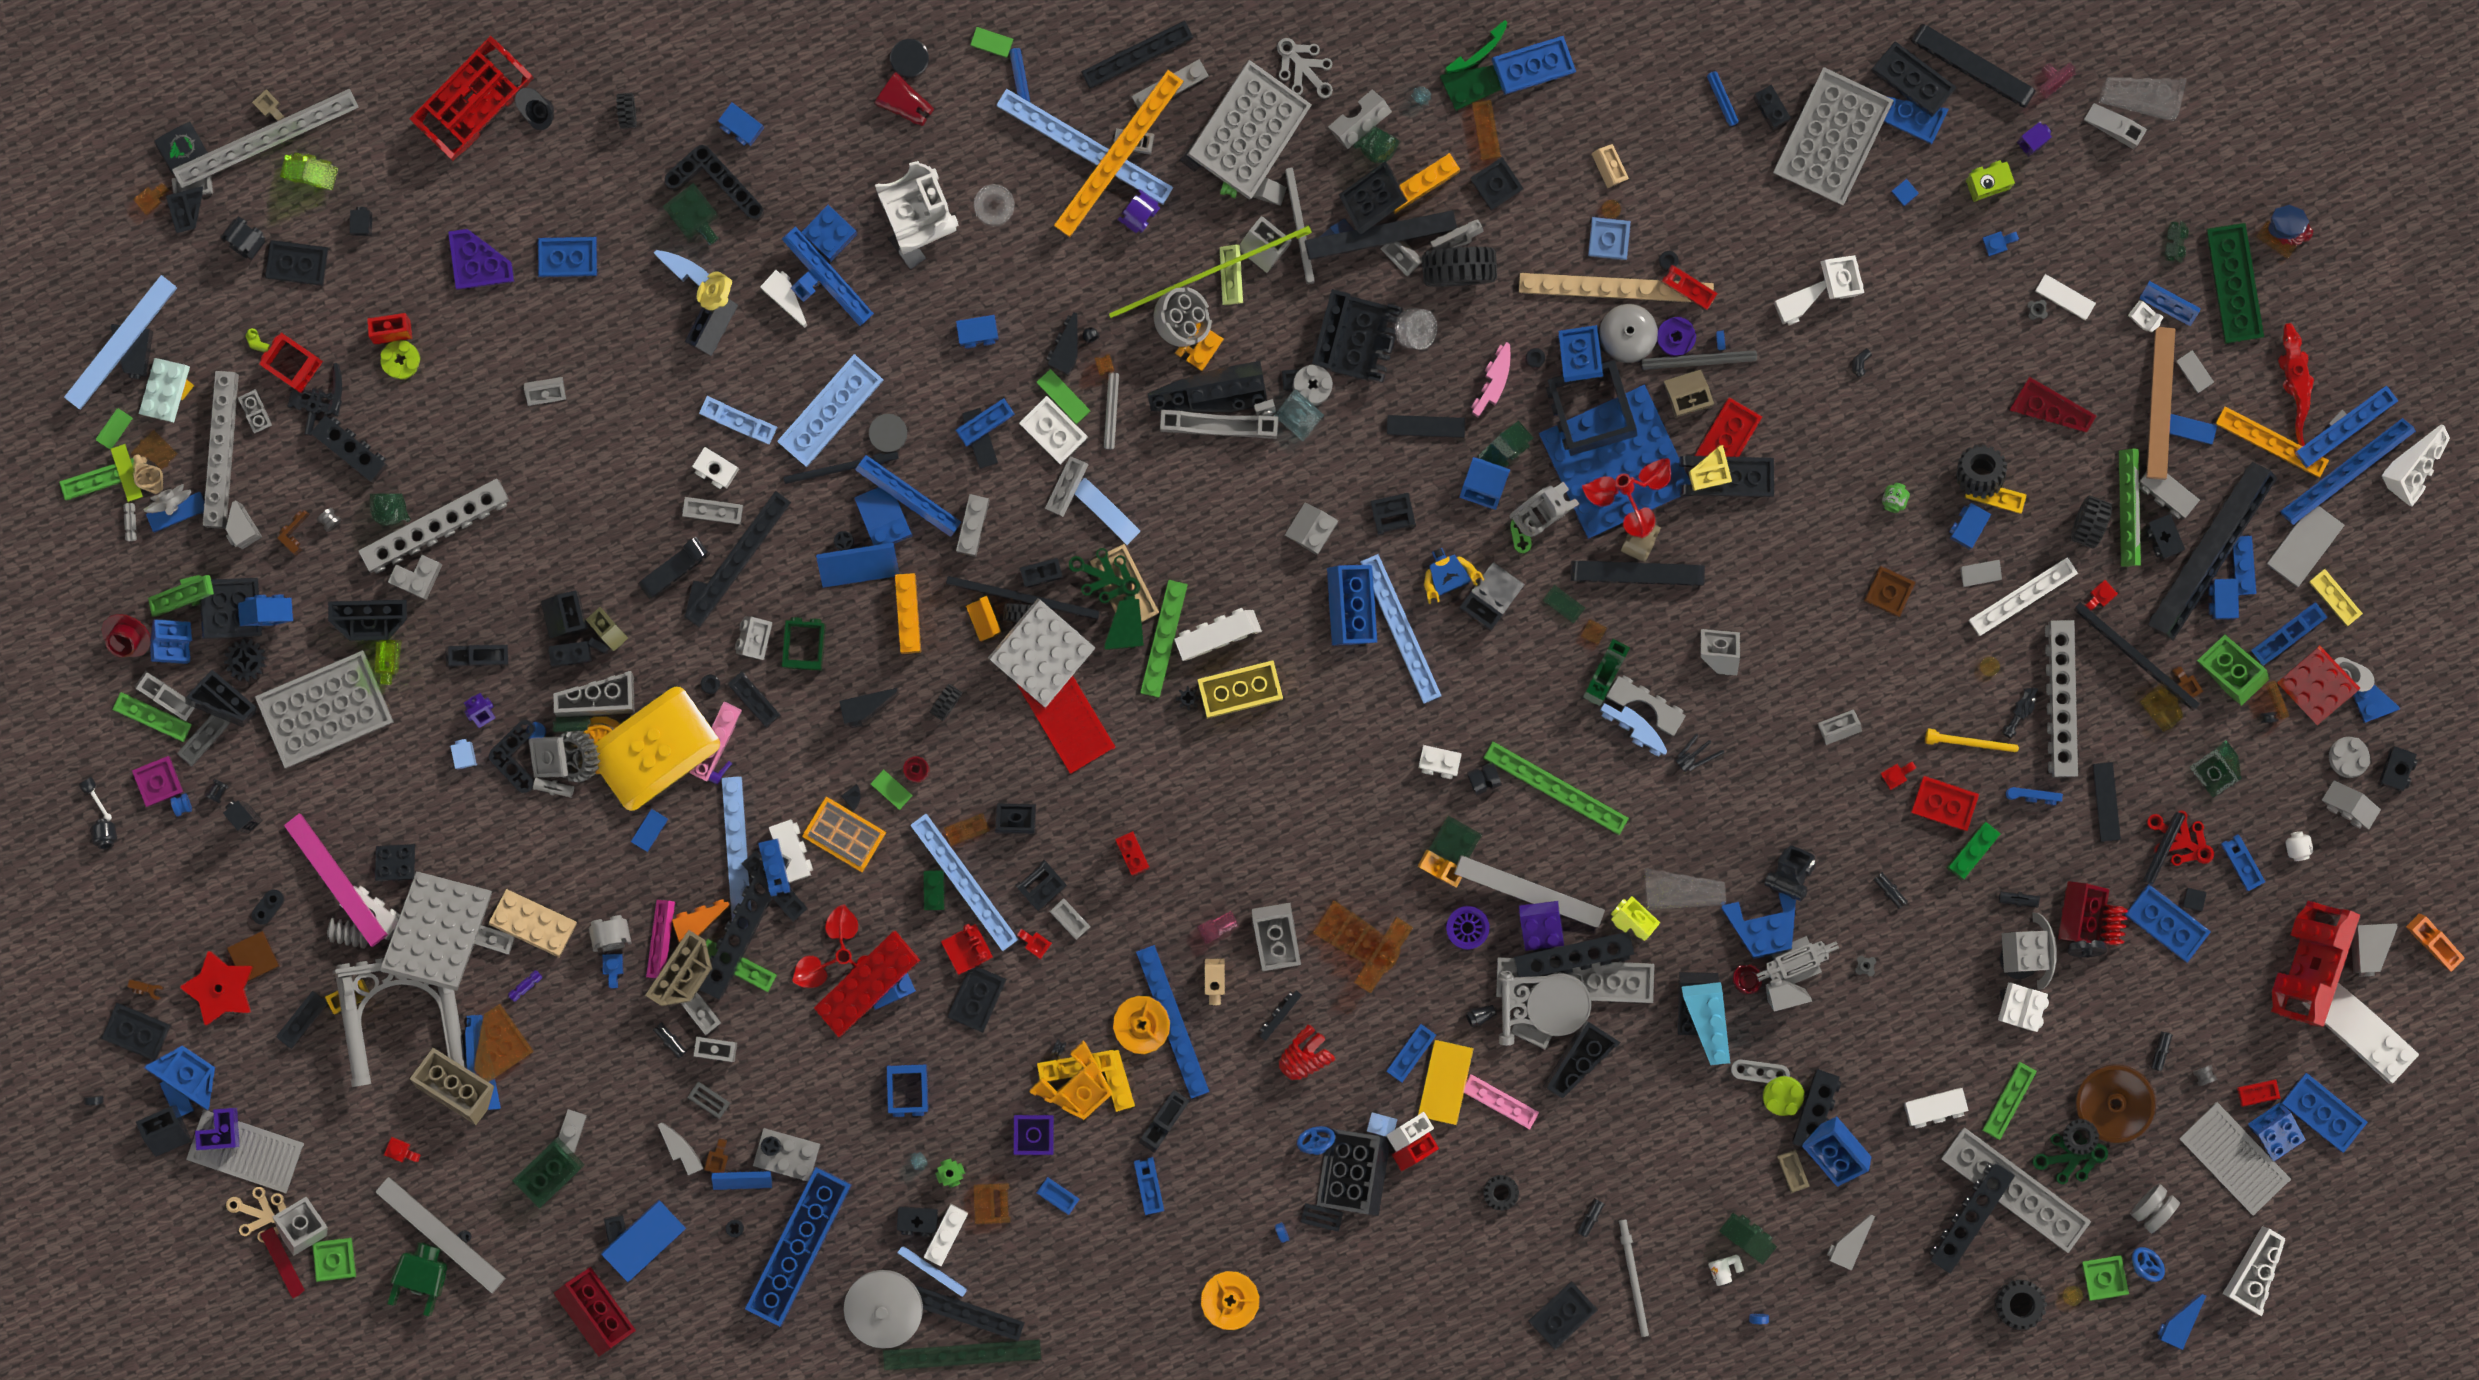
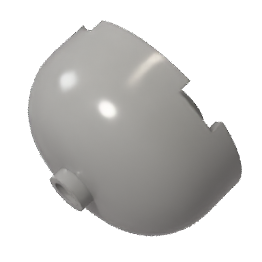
M1189 287L1175 288L1165 293L1158 300L1154 309V324L1159 335L1169 344L1178 347H1187L1202 341L1208 335L1212 324L1206 300L1200 293ZM1201 323L1202 325L1198 330L1199 332L1197 333V335H1195L1197 331L1195 324Z
M1623 304L1610 310L1603 318L1599 329V339L1605 353L1612 359L1622 363L1638 362L1647 357L1653 350L1658 337L1657 324L1653 316L1643 307L1634 304ZM1632 327L1634 332L1629 334L1626 329Z

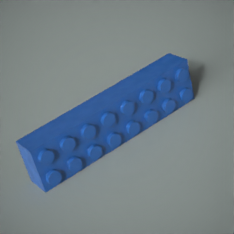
M815 1167L745 1310L779 1327L783 1325L852 1184Z

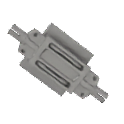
M1807 936L1792 942L1791 951L1773 954L1774 961L1766 963L1767 970L1756 974V976H1762L1758 978L1759 982L1770 977L1772 980L1782 979L1795 984L1821 973L1820 963L1828 960L1829 952L1839 949L1836 941L1825 945L1822 941L1812 944L1809 943Z

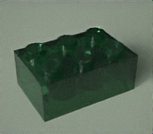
M557 1137L512 1181L540 1209L585 1164Z

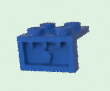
M2281 1102L2248 1123L2250 1129L2262 1141L2273 1161H2276L2305 1141L2291 1112Z

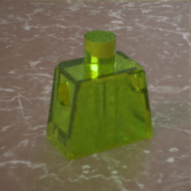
M379 640L376 642L375 673H381L380 684L392 685V674L399 672L402 644L400 640ZM385 661L389 662L390 667L385 665Z

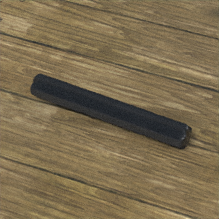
M2179 812L2174 813L2144 877L2146 883L2154 884L2184 821L2185 816Z

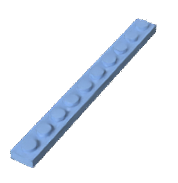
M1008 89L1005 90L996 105L998 108L1098 166L1109 151L1108 148ZM1126 160L1115 175V177L1133 188L1143 190L1162 205L1173 189L1172 186Z

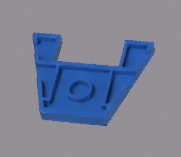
M1779 893L1782 913L1743 921L1739 902L1722 905L1721 908L1752 958L1755 959L1792 950L1796 899H1791V897Z

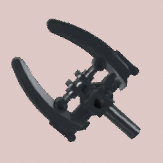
M333 364L332 393L325 394L323 389L317 391L316 388H312V390L304 389L301 393L293 388L290 393L287 407H296L297 410L304 408L309 412L305 435L312 436L311 432L313 431L316 414L325 412L324 415L334 414L336 417L339 416L342 403V375L339 364ZM307 394L310 396L308 400L302 399V395ZM328 398L330 402L326 404L321 399Z

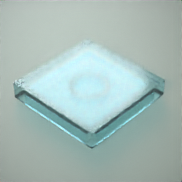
M1295 389L1274 416L1278 417L1280 422L1304 441L1324 417V414Z

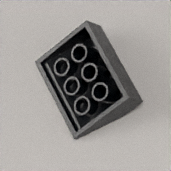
M1331 1129L1335 1134V1141L1324 1154L1316 1206L1379 1216L1390 1147L1389 1139L1387 1137Z

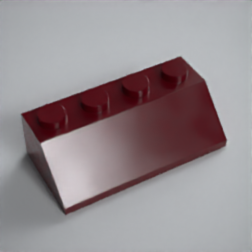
M591 1267L553 1293L598 1357L636 1331Z

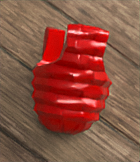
M1307 1025L1306 1028L1301 1030L1297 1037L1293 1039L1292 1044L1281 1054L1279 1067L1282 1073L1289 1079L1302 1080V1078H1307L1309 1074H1313L1314 1071H1319L1320 1068H1324L1325 1065L1335 1061L1334 1055L1325 1049L1314 1054L1319 1045L1325 1041V1037L1320 1033H1317L1306 1043L1303 1052L1299 1049L1298 1045L1316 1031L1311 1025Z

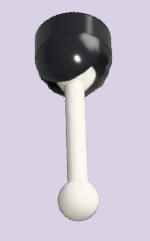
M90 777L79 784L80 789L84 793H91L102 811L104 819L110 821L111 815L106 812L94 792L96 784L93 778Z

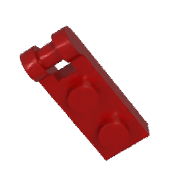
M1671 265L1668 269V275L1664 276L1661 282L1703 309L1708 310L1718 293L1679 268ZM1676 276L1681 278L1678 284L1673 281Z

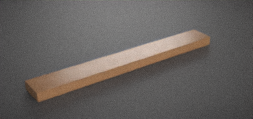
M2158 327L2154 335L2146 478L2167 479L2175 328Z

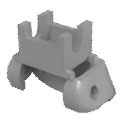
M1562 482L1554 488L1548 486L1540 490L1509 515V518L1514 520L1523 534L1532 537L1540 534L1545 528L1565 516L1566 513L1579 505L1576 499L1569 502L1564 499L1563 495L1569 489ZM1537 507L1547 523L1542 525L1532 511L1533 508Z

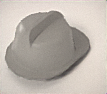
M2338 657L2334 660L2360 687L2359 691H2368L2373 687L2374 677L2368 668L2344 657Z

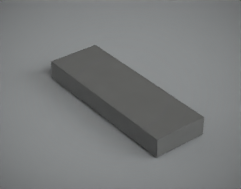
M210 715L179 750L177 755L192 767L231 722Z

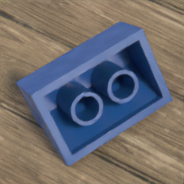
M1837 1116L1822 1123L1802 1145L1837 1187L1869 1171L1870 1154Z

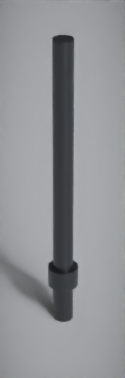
M892 452L883 455L882 453L874 454V457L870 458L883 465L884 462L899 459L898 452ZM862 459L783 476L784 482L788 484L856 469Z

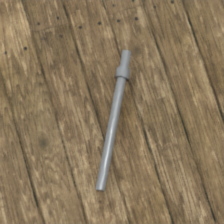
M1620 1220L1619 1225L1622 1235L1620 1240L1624 1246L1641 1337L1649 1336L1631 1246L1633 1242L1632 1235H1629L1627 1220Z

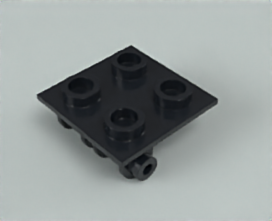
M415 844L376 846L375 881L414 879L416 874Z

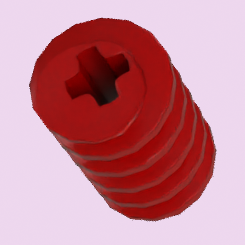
M2104 905L2109 909L2103 911V914L2108 917L2102 918V921L2107 923V925L2101 926V929L2105 930L2106 933L2100 934V937L2104 938L2105 941L2103 942L2109 945L2123 944L2125 941L2119 937L2125 936V933L2120 931V929L2126 928V925L2121 923V921L2127 920V917L2123 916L2122 913L2128 912V909L2122 906Z

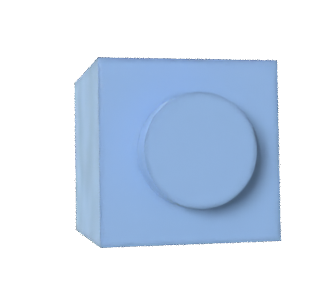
M462 739L455 741V745H451L455 769L477 765L472 742Z
M1371 1113L1367 1132L1386 1136L1395 1130L1397 1119Z

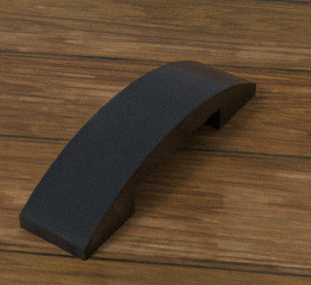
M754 851L741 863L751 875L755 868L759 869L762 863L759 861L761 855ZM759 883L766 890L765 885L763 883ZM792 890L788 893L780 892L773 896L776 903L793 922L808 909Z

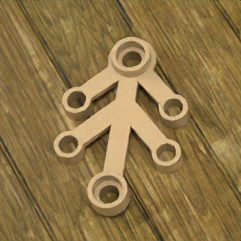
M256 1187L252 1194L258 1199L263 1211L243 1204L242 1200L238 1197H232L226 1203V1208L229 1212L237 1213L241 1211L261 1218L250 1224L241 1225L239 1232L242 1236H248L252 1231L271 1222L275 1223L273 1220L274 1213L262 1187ZM258 1189L262 1191L260 1197L256 1195V1190ZM279 1193L272 1195L271 1202L277 1205L279 1212L286 1209L283 1195ZM275 1196H279L281 1198V1201L279 1203H276L274 1201ZM233 1201L237 1203L235 1209L231 1208V1202ZM244 1226L249 1228L247 1234L242 1231ZM274 1227L276 1234H280L277 1227ZM264 1231L258 1233V1240L264 1243L260 1235Z

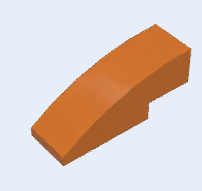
M2419 913L2406 926L2413 936L2449 971L2452 972L2465 959L2449 939L2426 916Z

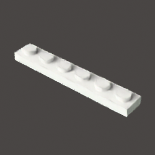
M2067 557L1977 614L1969 622L1978 636H1981L2078 573Z

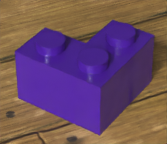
M237 1108L214 1109L215 1129L195 1131L196 1150L240 1147Z

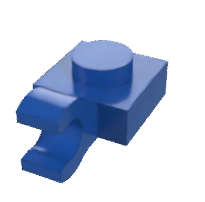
M2000 231L1982 239L1988 256L2007 251L2006 244L2018 241L2019 237L2017 232L2003 237Z
M623 954L603 955V975H609V988H618V974H623Z

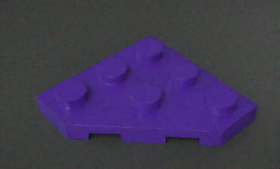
M468 229L448 232L455 287L457 290L514 282L512 262Z

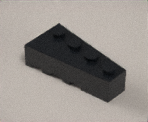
M1586 1021L1578 1029L1543 1087L1558 1097L1564 1098L1621 1042Z

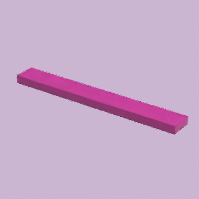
M299 813L284 826L369 945L374 947L388 936L302 814Z

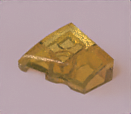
M2161 684L2156 686L2140 701L2163 732L2171 729L2183 718L2182 710L2178 705V699Z

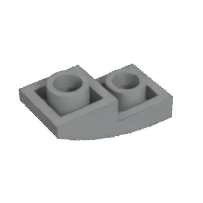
M256 389L238 397L254 433L272 426Z

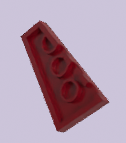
M2028 377L2010 408V411L2083 432H2088L2097 415L2031 377Z

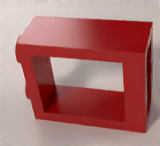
M280 333V335L273 339L270 349L261 356L259 365L301 393L323 361L283 333ZM286 342L308 356V359L292 381L270 366Z
M1133 831L1115 839L1132 877L1150 869Z

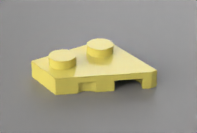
M1723 445L1717 447L1689 471L1693 491L1732 482Z

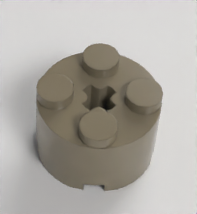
M1655 525L1652 532L1643 538L1628 534L1621 552L1646 562L1661 527Z

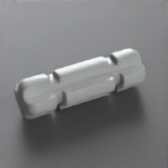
M126 503L124 504V512H126L124 514V525L127 532L125 533V540L136 541L135 504Z

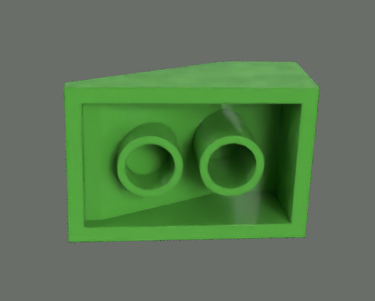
M2226 635L2219 639L2197 660L2218 685L2241 706L2269 680L2267 670Z

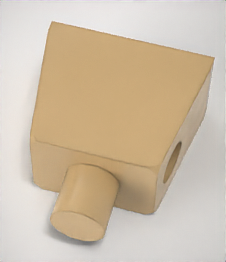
M1205 959V995H1209V1005H1220L1221 995L1225 994V959ZM1217 982L1218 986L1214 987L1211 985V983Z

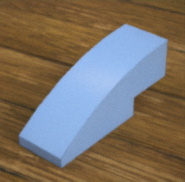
M659 250L654 252L683 282L690 277L700 286L702 281L705 283L709 279L707 277L709 274L703 268L688 259Z

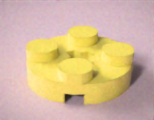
M713 272L707 276L709 279L705 283L702 281L697 291V301L707 310H715L719 306L724 307L728 302V295L732 285L730 278L721 272Z

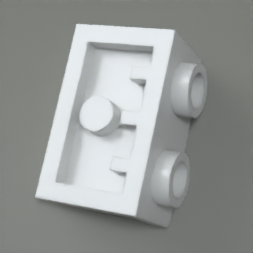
M1423 745L1418 768L1422 769V773L1433 775L1434 772L1441 773V777L1452 779L1453 776H1457L1462 753Z

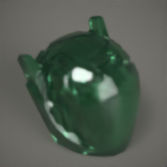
M1373 126L1365 136L1354 144V148L1360 147L1368 160L1381 164L1393 157L1401 140Z
M370 493V513L378 524L392 526L400 523L402 520L406 522L411 521L406 511V502L403 494Z

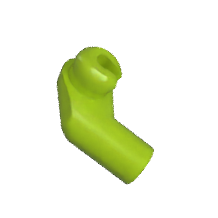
M251 328L247 331L246 339L251 349L263 353L270 349V344L261 342L256 329Z

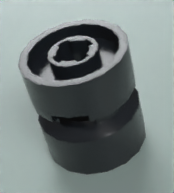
M1493 762L1482 766V770L1476 768L1467 772L1476 796L1485 793L1487 788L1495 789L1502 786Z

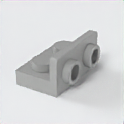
M745 616L740 623L741 633L735 644L736 654L764 660L772 622Z

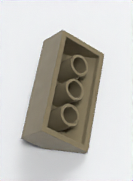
M432 1048L410 1078L417 1089L477 1125L488 1110L494 1089L491 1083Z

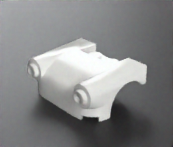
M919 161L909 163V171L901 179L888 184L875 185L903 255L957 231L956 227L959 226L955 215L951 216L949 213L947 202L937 181L939 177L936 169L920 164Z

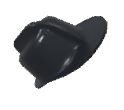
M524 87L516 93V106L528 123L537 130L547 129L553 120L554 107L552 103L532 88Z

